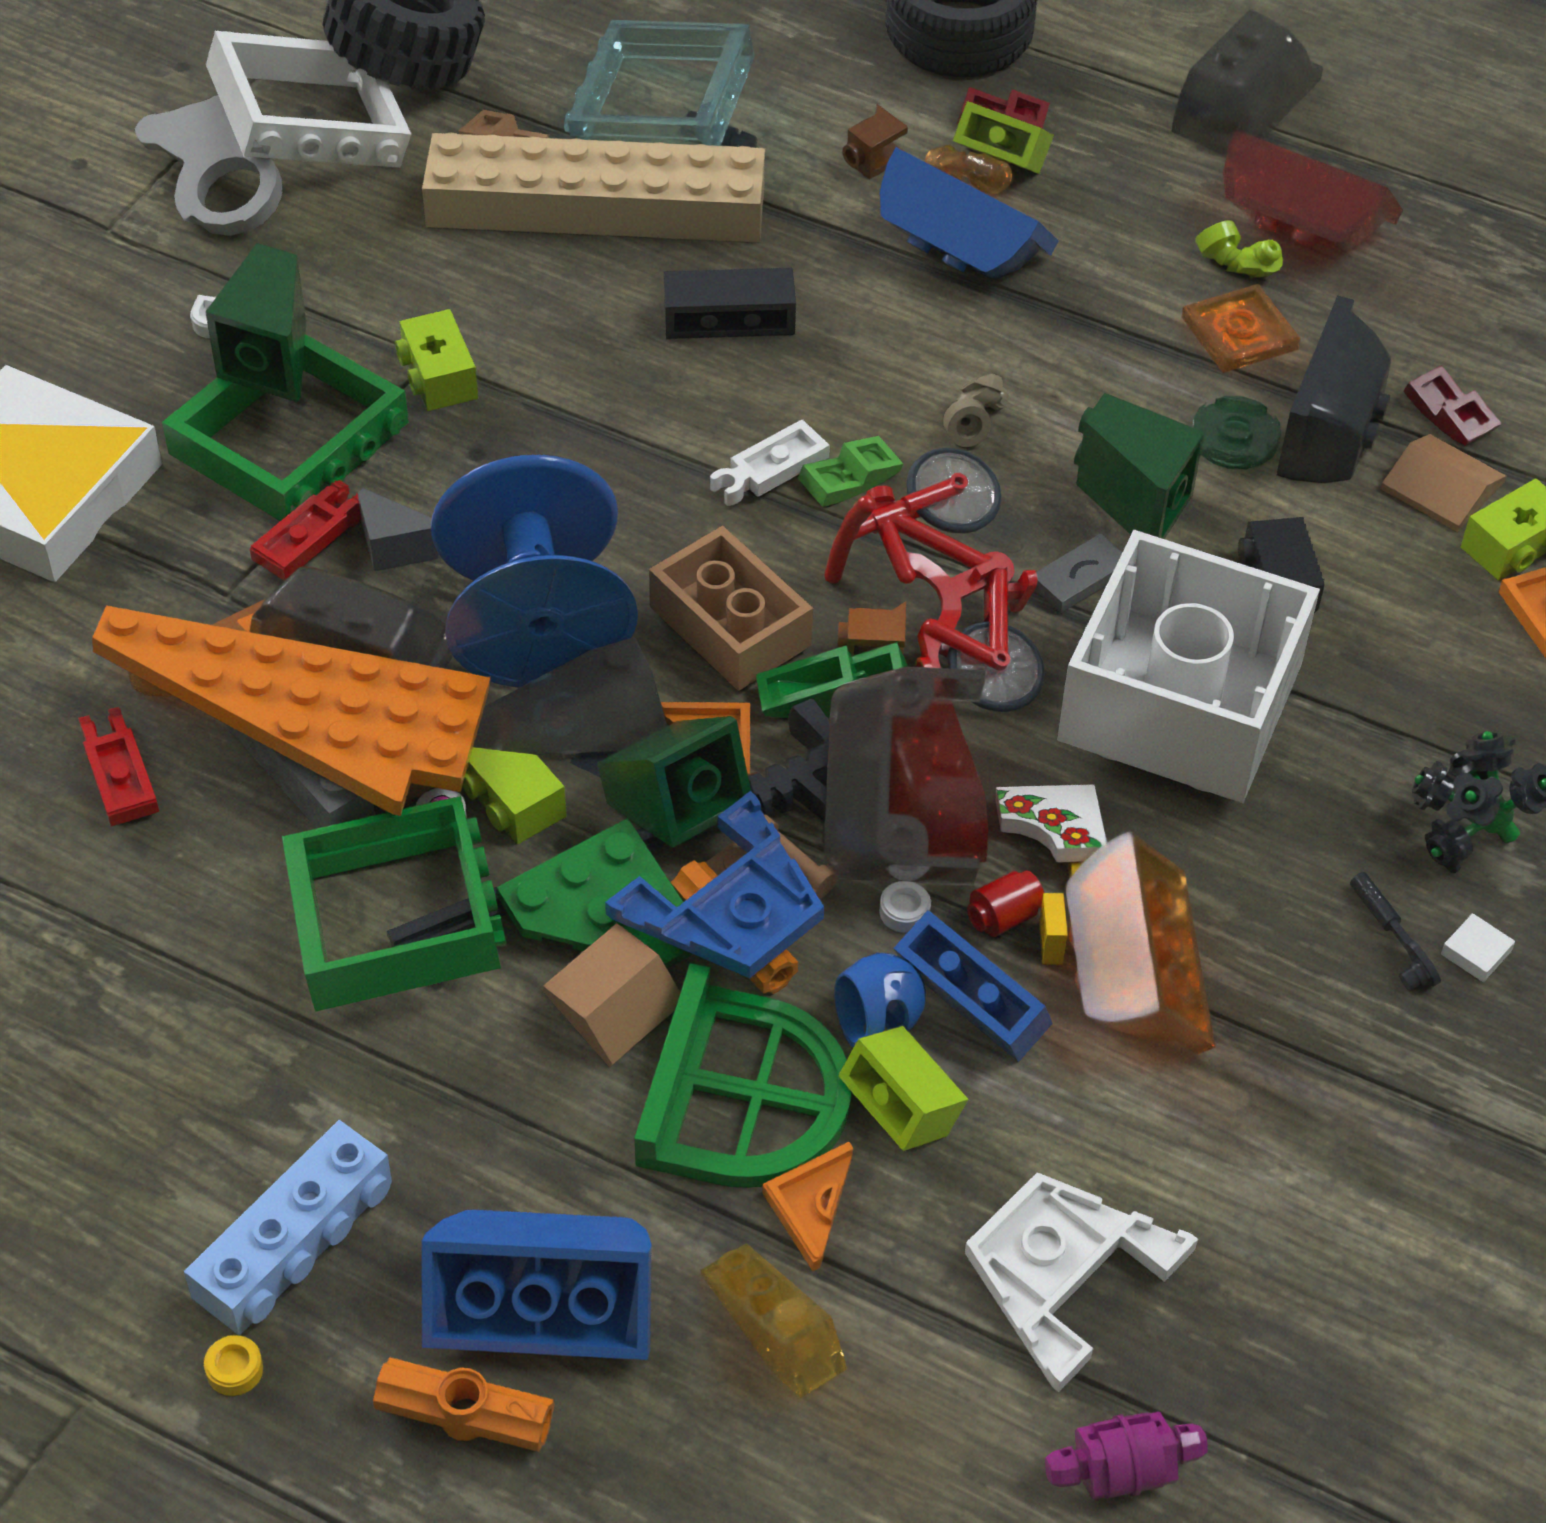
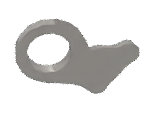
M218 95L170 112L147 115L138 122L135 127L136 136L146 149L164 151L184 163L178 177L174 195L176 208L184 221L199 225L212 234L231 236L250 231L262 225L276 211L282 197L281 175L272 158L243 156ZM255 141L253 143V147H262ZM240 169L251 170L260 175V185L257 192L246 205L225 213L212 212L205 208L207 192L219 177Z

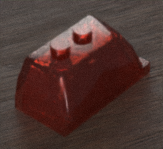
M1235 130L1229 143L1223 171L1226 198L1244 214L1254 218L1252 222L1255 225L1268 231L1276 232L1277 228L1291 233L1290 237L1293 240L1306 246L1313 247L1315 243L1337 251L1346 252L1366 241L1385 221L1396 225L1403 212L1398 201L1389 188L1237 130Z
M944 681L907 690L870 704L859 713L840 716V730L847 751L865 787L871 808L874 832L890 880L987 861L988 819L985 793Z

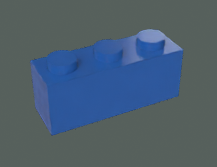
M929 910L925 912L893 948L897 956L902 957L918 970L927 987L1017 1062L1025 1056L1053 1024L1044 1004Z

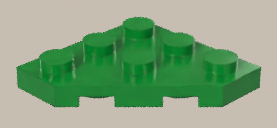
M628 818L496 887L497 898L523 937L539 941L547 938L573 945L572 949L585 951L618 923L656 952L667 969L693 955L617 922L606 915L605 902L639 876L674 906L678 907L683 903Z

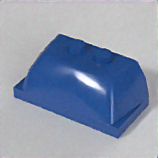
M897 147L887 162L880 188L881 216L897 229L909 235L906 240L907 243L927 254L933 248L944 254L941 261L962 273L968 267L988 278L997 280L1019 270L1039 251L1051 256L1059 242L1039 221Z
M465 1210L441 1220L427 1231L422 1239V1348L648 1360L651 1327L652 1244L647 1230L632 1218L489 1210Z

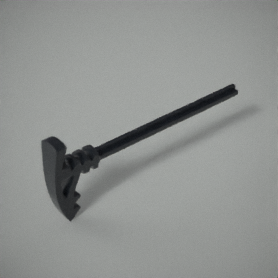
M809 699L794 705L790 709L788 716L790 734L808 749L806 760L796 755L786 759V769L780 764L767 766L765 778L758 772L748 774L751 792L756 795L761 803L763 815L766 814L770 818H772V807L781 813L787 812L793 808V798L826 822L823 826L822 842L841 848L838 850L836 864L843 868L871 874L874 856V826L867 793L848 751L817 703L813 699ZM830 783L836 784L844 795L848 806L827 789L825 785ZM718 823L684 842L718 829ZM644 828L636 830L652 855L672 848ZM494 887L498 910L489 912V916L500 915L502 917L507 915V912L497 898L496 887ZM469 898L388 930L387 936L391 942V947L475 928Z

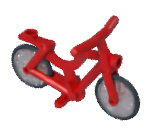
M957 448L933 449L921 455L911 466L906 481L908 495L895 501L891 487L877 486L868 490L864 496L857 500L846 514L833 541L824 577L829 583H838L843 576L854 540L870 533H878L899 581L904 584H910L915 578L923 579L936 590L941 601L939 619H927L917 634L922 655L915 662V677L918 685H928L931 697L941 695L945 685L938 659V654L947 658L948 672L953 684L968 701L980 708L993 712L1019 710L1029 705L1038 696L1043 687L1045 670L1041 654L1032 640L1023 632L1008 625V604L1011 612L1023 610L1037 586V573L1035 570H1024L1017 583H1009L1014 576L1015 569L1013 562L1007 555L996 551L983 554L916 520L922 517L927 523L940 530L965 534L976 532L986 527L995 518L1000 509L1002 499L1001 487L996 475L984 461L970 452ZM898 532L971 569L950 578L941 567L922 554L908 553ZM984 589V622L973 624L961 632L955 630L962 611L961 599Z

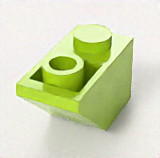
M473 747L462 789L470 799L474 800L477 798L486 808L490 822L499 832L505 830L518 845L567 817L565 786L537 755Z

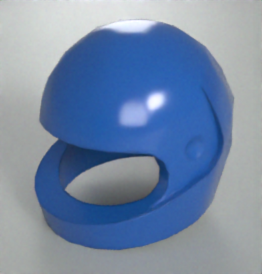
M875 953L859 959L838 975L834 987L836 1012L841 1029L850 1046L854 1048L859 1038L883 1032L885 1026L888 1030L904 1026L907 1031H910L918 1022L925 1008V984L918 970L902 957L889 953ZM865 1023H866V1033L864 1032V1029H863Z

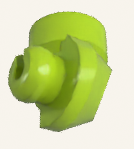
M1230 220L1208 227L1195 239L1202 256L1214 259L1221 266H1228V272L1247 274L1250 278L1265 277L1275 274L1283 264L1281 247L1272 239L1270 241L1257 242L1250 247H1244L1242 250L1237 249L1241 236L1235 223Z

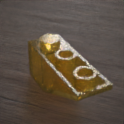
M747 1243L735 1250L726 1252L720 1259L700 1270L702 1277L770 1370L800 1398L847 1370L832 1317Z

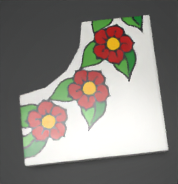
M1094 785L996 787V806L1001 832L1022 834L1040 841L1050 849L1056 862L1106 861L1108 847Z

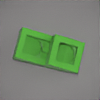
M879 436L843 443L839 457L802 465L798 479L818 503L825 507L848 500L880 485L900 472L903 462Z

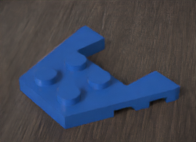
M750 791L718 815V829L747 852L743 857L678 907L674 906L639 876L605 902L606 915L617 922L748 978H751L824 919V906L796 860H791L780 842V834L772 822L768 823L761 811V803L756 795Z

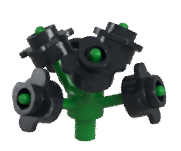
M1499 731L1478 733L1465 743L1467 750L1458 752L1451 757L1448 772V768L1442 765L1443 763L1436 761L1431 768L1424 767L1414 779L1412 793L1415 794L1414 804L1418 805L1419 809L1424 811L1427 807H1430L1435 811H1439L1447 800L1450 801L1446 811L1452 820L1446 823L1440 819L1434 820L1431 823L1432 831L1425 834V842L1432 859L1440 865H1445L1452 873L1458 872L1461 869L1460 861L1465 860L1472 854L1473 844L1471 836L1484 829L1488 833H1497L1504 843H1511L1520 835L1519 828L1512 821L1514 809L1518 808L1527 814H1538L1542 809L1546 808V766L1541 763L1535 764L1529 770H1525L1522 767L1513 770L1511 774L1512 782L1509 787L1511 799L1506 801L1502 796L1503 786L1499 780L1498 770L1506 768L1512 763L1513 747L1511 746L1516 744L1514 736H1503V733ZM1465 818L1472 822V824L1463 828L1456 821Z

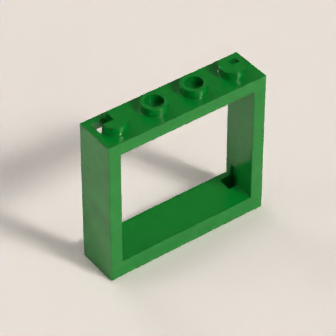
M305 334L303 370L368 408L283 480L211 438L265 392L216 378L166 418L162 425L168 454L281 521L310 496L319 494L327 486H330L331 483H334L335 480L343 482L346 476L363 461L369 460L378 448L392 436L400 433V430L409 423L405 390Z
M461 796L405 808L402 810L401 816L387 812L282 836L304 974L315 1012L501 968L497 947L507 945L500 915L489 916V912L498 910L492 880L481 882V878L490 876L483 846L473 849V845L482 843L476 817L466 819ZM457 846L476 928L328 962L314 878Z

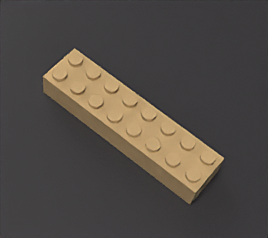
M432 133L422 186L426 227L760 242L764 197L765 148Z

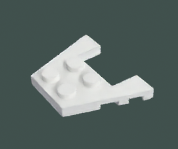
M1036 1173L966 1242L965 1254L1050 1385L1059 1392L1091 1359L1093 1348L1053 1316L1056 1310L1118 1247H1121L1165 1282L1195 1251L1198 1239L1194 1235L1180 1229L1178 1234L1155 1226L1152 1224L1153 1218L1134 1211L1131 1215L1105 1206L1101 1204L1103 1198Z

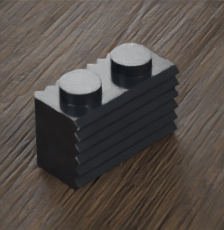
M1304 517L1248 521L1245 538H1240L1238 542L1240 563L1320 589L1314 613L1318 611L1325 583L1320 571V565H1318V560L1315 557V551H1313L1311 537H1309L1308 530H1306Z

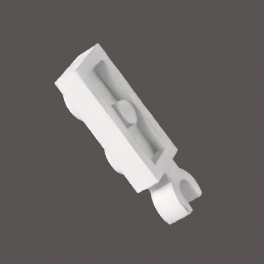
M800 420L731 458V469H719L710 476V489L715 492L720 488L728 487L724 490V503L727 506L740 502L744 492L749 489L759 497L799 475L802 465L828 459L830 445L807 423Z

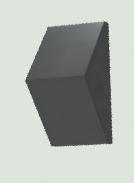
M365 488L358 492L362 527L374 571L440 558L432 540L431 517Z

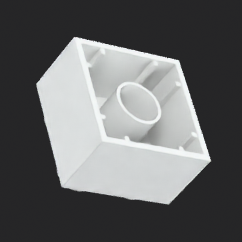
M1133 530L1068 664L1057 741L1093 752L1106 759L1116 760L1190 785L1201 791L1211 792L1244 803L1301 668L1320 589Z

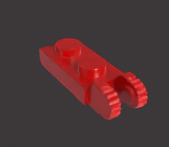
M335 480L334 483H331L330 486H327L319 494L310 496L253 543L251 548H249L251 560L286 581L349 527H354L360 522L358 494L356 493L355 496L346 501L350 494L349 486L340 480Z
M119 706L108 709V720L114 733L97 737L98 733L95 723L90 719L89 715L78 718L85 739L83 742L85 752L111 826L160 812L131 728L127 729Z

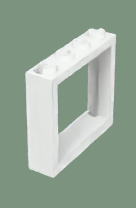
M215 31L206 67L244 157L401 168L411 132L385 79L379 77L375 79L368 76L366 71L360 68L355 69L348 64V60L345 57H339L328 41ZM247 78L357 87L373 124L262 115ZM254 140H257L258 145H263V148L253 147Z

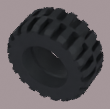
M328 0L322 25L329 45L333 46L334 51L340 58L345 57L348 60V64L355 69L360 68L366 71L368 76L378 79V77L385 79L392 85L400 86L402 84L409 86L410 89L418 90L428 87L430 90L442 88L444 85L446 87L454 85L469 72L485 23V14L479 0Z

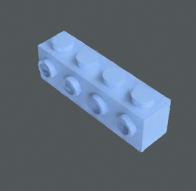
M338 1120L184 1271L191 1298L239 1336L252 1323L261 1322L273 1309L276 1299L292 1283L297 1284L310 1273L315 1260L330 1245H337L347 1236L353 1221L368 1206L374 1207L384 1199L392 1183L388 1155L341 1120Z

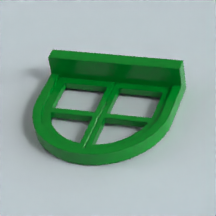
M690 963L634 1137L635 1166L717 1185L751 1188L763 1187L764 1183L831 1151L845 1128L851 1104V1090L838 1077L847 1061L841 1046L820 1021L802 1009L780 1000L710 985V967ZM716 1017L771 1029L757 1081L700 1069ZM782 1034L800 1044L814 1059L823 1079L824 1096L768 1084ZM694 1090L750 1102L735 1155L678 1144ZM762 1104L817 1116L812 1126L790 1145L767 1154L747 1156Z

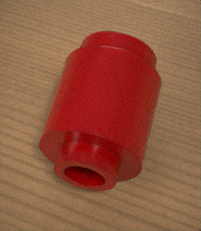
M1028 870L1021 873L1012 871L972 891L969 897L970 904L967 906V913L971 923L978 931H984L989 936L996 937L1035 917L1038 914V909L1041 908L1043 893L1045 892L1040 881L1032 872Z

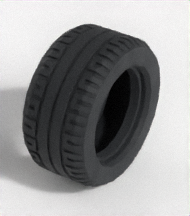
M887 0V34L896 49L908 61L924 70L955 77L989 74L1010 65L1030 45L1034 34L1037 0ZM967 1L985 7L978 9H956L938 3Z

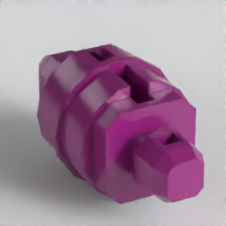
M1146 1412L1126 1417L1122 1414L1116 1415L1110 1420L1076 1428V1450H1073L1070 1446L1050 1453L1045 1457V1472L1050 1484L1057 1487L1078 1486L1082 1481L1092 1499L1103 1497L1107 1499L1129 1494L1130 1497L1140 1495L1141 1491L1161 1488L1167 1484L1176 1483L1179 1480L1177 1461L1182 1465L1199 1460L1207 1454V1437L1202 1427L1195 1424L1174 1425L1171 1429L1160 1412L1150 1414Z

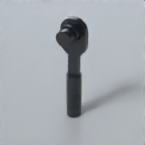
M1366 872L1355 875L1350 881L1351 887L1359 895L1383 929L1393 932L1413 961V963L1408 965V969L1399 973L1400 980L1405 988L1410 992L1418 986L1424 987L1429 985L1434 987L1441 983L1435 966L1418 943L1412 940L1400 925L1401 917Z

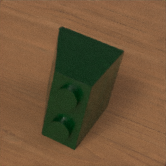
M257 243L205 311L216 376L229 382L297 402L301 397L306 333V315L298 257L296 254Z
M1104 393L1094 408L1088 407L1084 411L1079 423L1078 432L1083 434V438L1074 457V464L1079 466L1076 485L1130 535L1133 530L1165 539L1193 496L1205 432Z
M731 716L676 721L597 763L607 804L672 848L718 823V815L751 791L737 720Z

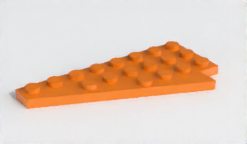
M107 605L92 637L93 652L387 812L401 816L411 783L456 792L461 791L489 693L490 677Z

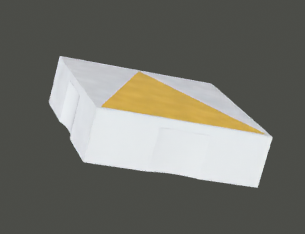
M5 365L0 370V559L52 582H56L90 545L104 522L113 513L125 506L162 465L156 431L153 425Z

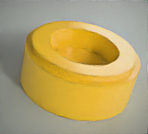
M232 1335L219 1339L208 1349L204 1358V1369L210 1386L216 1392L226 1396H238L249 1392L259 1383L263 1374V1361L258 1346L252 1340L244 1336Z

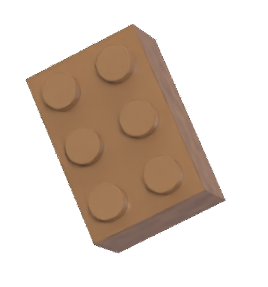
M723 525L649 569L650 608L738 691L756 681V674L774 669L812 646L813 607Z

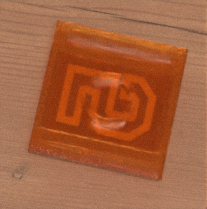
M1259 284L1183 306L1182 319L1222 373L1299 350L1301 338Z

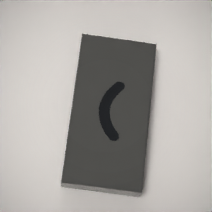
M1100 533L1036 572L1038 582L1035 590L1062 613L1105 587L1123 552Z

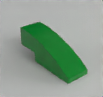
M897 642L855 656H851L847 646H843L756 674L761 707L766 717L788 718L790 709L794 705L809 699H813L826 717L861 714L915 701L908 665Z

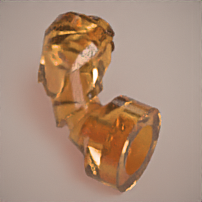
M944 145L930 149L925 158L926 163L960 181L963 175H965L971 184L983 193L997 194L1007 189L1011 183L1012 174L1008 163L1005 160L995 159L985 153L977 155L970 152L967 156L965 151L958 152L953 146Z

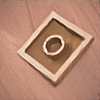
M1429 434L1410 442L1382 482L1381 490L1458 532L1467 523L1469 516L1476 513L1505 482L1506 475Z
M618 923L541 987L546 996L609 1067L675 1011L681 993L660 956Z

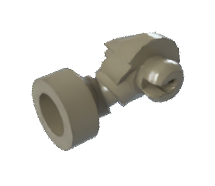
M993 373L976 377L964 384L959 389L963 392L946 410L943 426L955 444L962 447H971L982 442L987 437L991 428L990 417L984 408L990 407L995 411L1004 408L1001 404L1002 399L1008 401V391L1003 387L1002 378Z

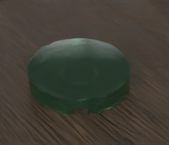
M1222 396L1216 398L1215 403L1208 406L1205 403L1198 408L1193 418L1192 427L1205 432L1201 456L1212 464L1221 467L1246 470L1261 466L1274 457L1281 438L1280 421L1276 415L1273 419L1267 413L1268 407L1259 401L1244 396Z

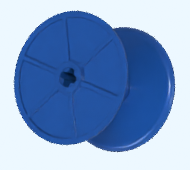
M521 455L508 457L482 465L465 474L453 483L438 501L431 520V535L435 548L449 567L473 581L453 603L446 622V640L450 652L457 662L470 673L490 677V682L511 687H530L570 682L589 675L608 664L621 653L631 640L638 620L635 597L622 578L610 569L593 562L612 539L618 519L615 495L607 482L598 473L583 464L557 456Z

